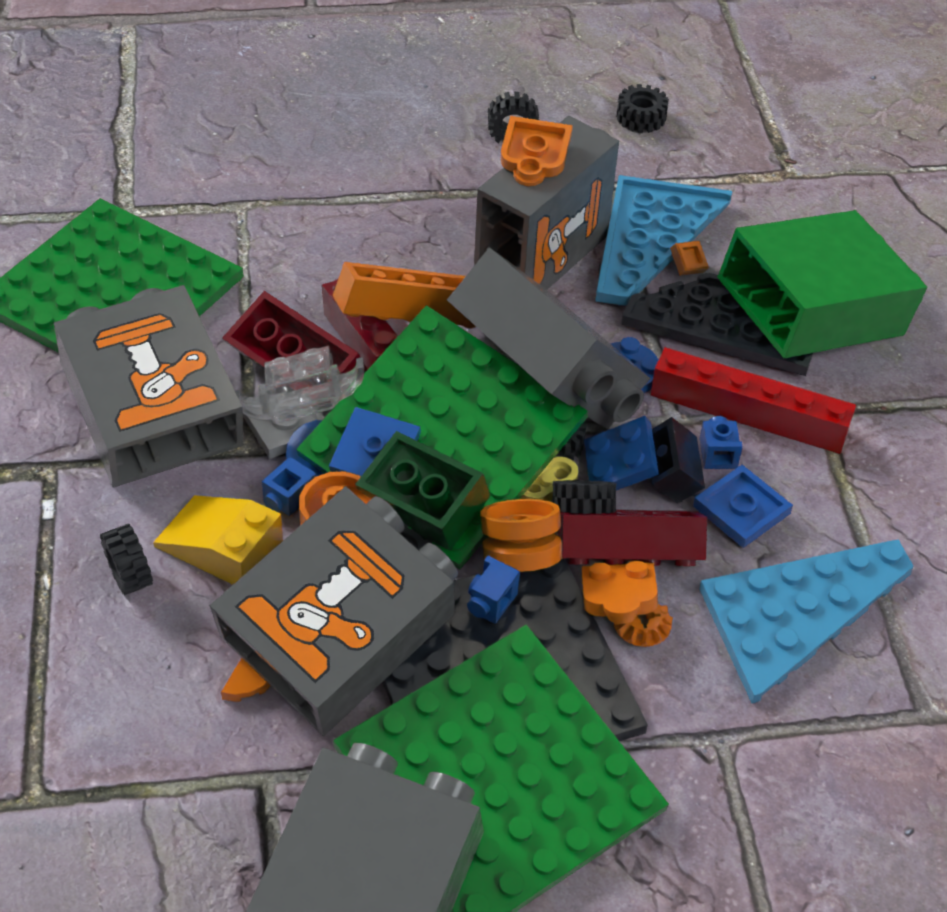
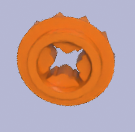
M658 604L656 610L645 614L646 619H649L646 629L641 624L638 615L630 623H614V628L618 635L626 642L636 646L650 647L660 644L669 636L673 617L669 615L667 605L661 606Z

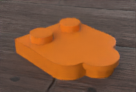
M510 116L501 148L502 166L506 170L513 172L514 179L524 186H536L542 183L545 177L559 175L565 166L573 125Z
M632 561L628 564L613 565L595 563L591 566H582L584 609L587 613L600 617L607 616L611 622L625 624L634 621L637 615L651 613L658 607V590L654 562Z

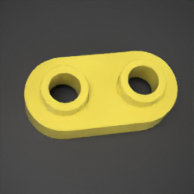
M554 457L520 499L553 500V481L577 480V464L566 457Z

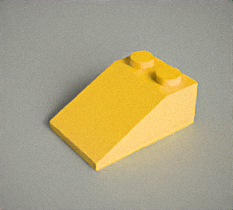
M194 495L156 538L153 544L155 548L233 585L283 541L281 513L248 499Z

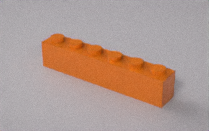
M344 262L333 297L342 313L348 316L359 317L364 315L374 316L381 320L393 318L411 322L427 305L456 325L469 329L476 327L447 301L466 276Z

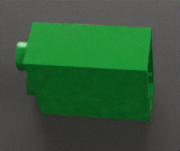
M856 210L737 227L717 276L783 358L904 336L928 288L919 275L910 269L885 242L884 238Z

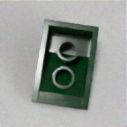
M398 431L393 434L355 484L356 488L372 499L377 496L386 501L397 512L403 523L415 532L450 551L491 496L483 473Z

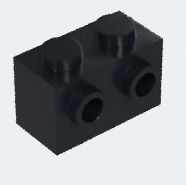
M673 417L654 427L652 433L659 475L651 477L652 485L662 495H667L676 503H680L705 488L697 436Z

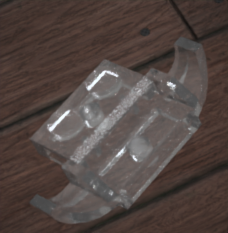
M329 346L318 349L312 348L300 354L279 357L264 363L265 383L258 385V397H246L239 390L235 391L243 406V414L258 420H272L275 425L331 410L338 405L339 401L352 395L354 390L361 385L364 378L363 357L357 358L355 368L344 374H340L337 364L333 365V356Z

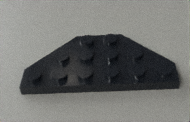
M712 273L699 275L696 281L684 284L682 281L661 286L659 287V292L645 295L643 292L631 296L622 315L621 325L806 376L813 357V353L783 358L717 278L718 275Z

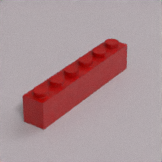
M664 347L656 364L650 396L714 416H722L727 420L736 421L740 424L838 454L842 452L856 408V404L666 347Z

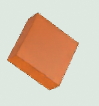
M700 241L675 243L670 247L679 276L704 273L709 269Z

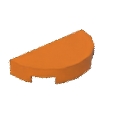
M241 658L221 691L222 700L240 702L241 698L251 697L257 693L259 695L265 693L271 685Z

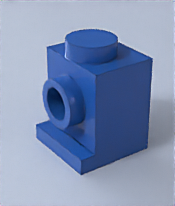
M715 416L709 419V421H703L699 440L704 469L738 468L743 446L742 441L739 439L737 422L727 421L722 416ZM714 451H728V454H714Z
M289 457L262 480L263 502L265 506L278 513L282 511L288 516L292 515L299 508V496L304 486L316 477V473Z
M487 556L484 560L483 574H477L468 589L471 599L467 603V608L470 613L496 624L518 594L520 571Z

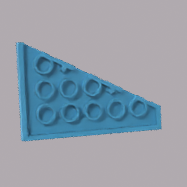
M619 175L595 301L626 306L632 295L640 293L673 260L670 247L675 243L692 242L730 204L732 191Z
M899 539L701 580L699 590L751 703H756L774 685H779L787 679L791 671L799 669L811 659L817 650L828 640L836 638L844 627L850 626L867 612L869 606L881 596L885 597L891 592L894 585L900 584L910 576L914 566Z

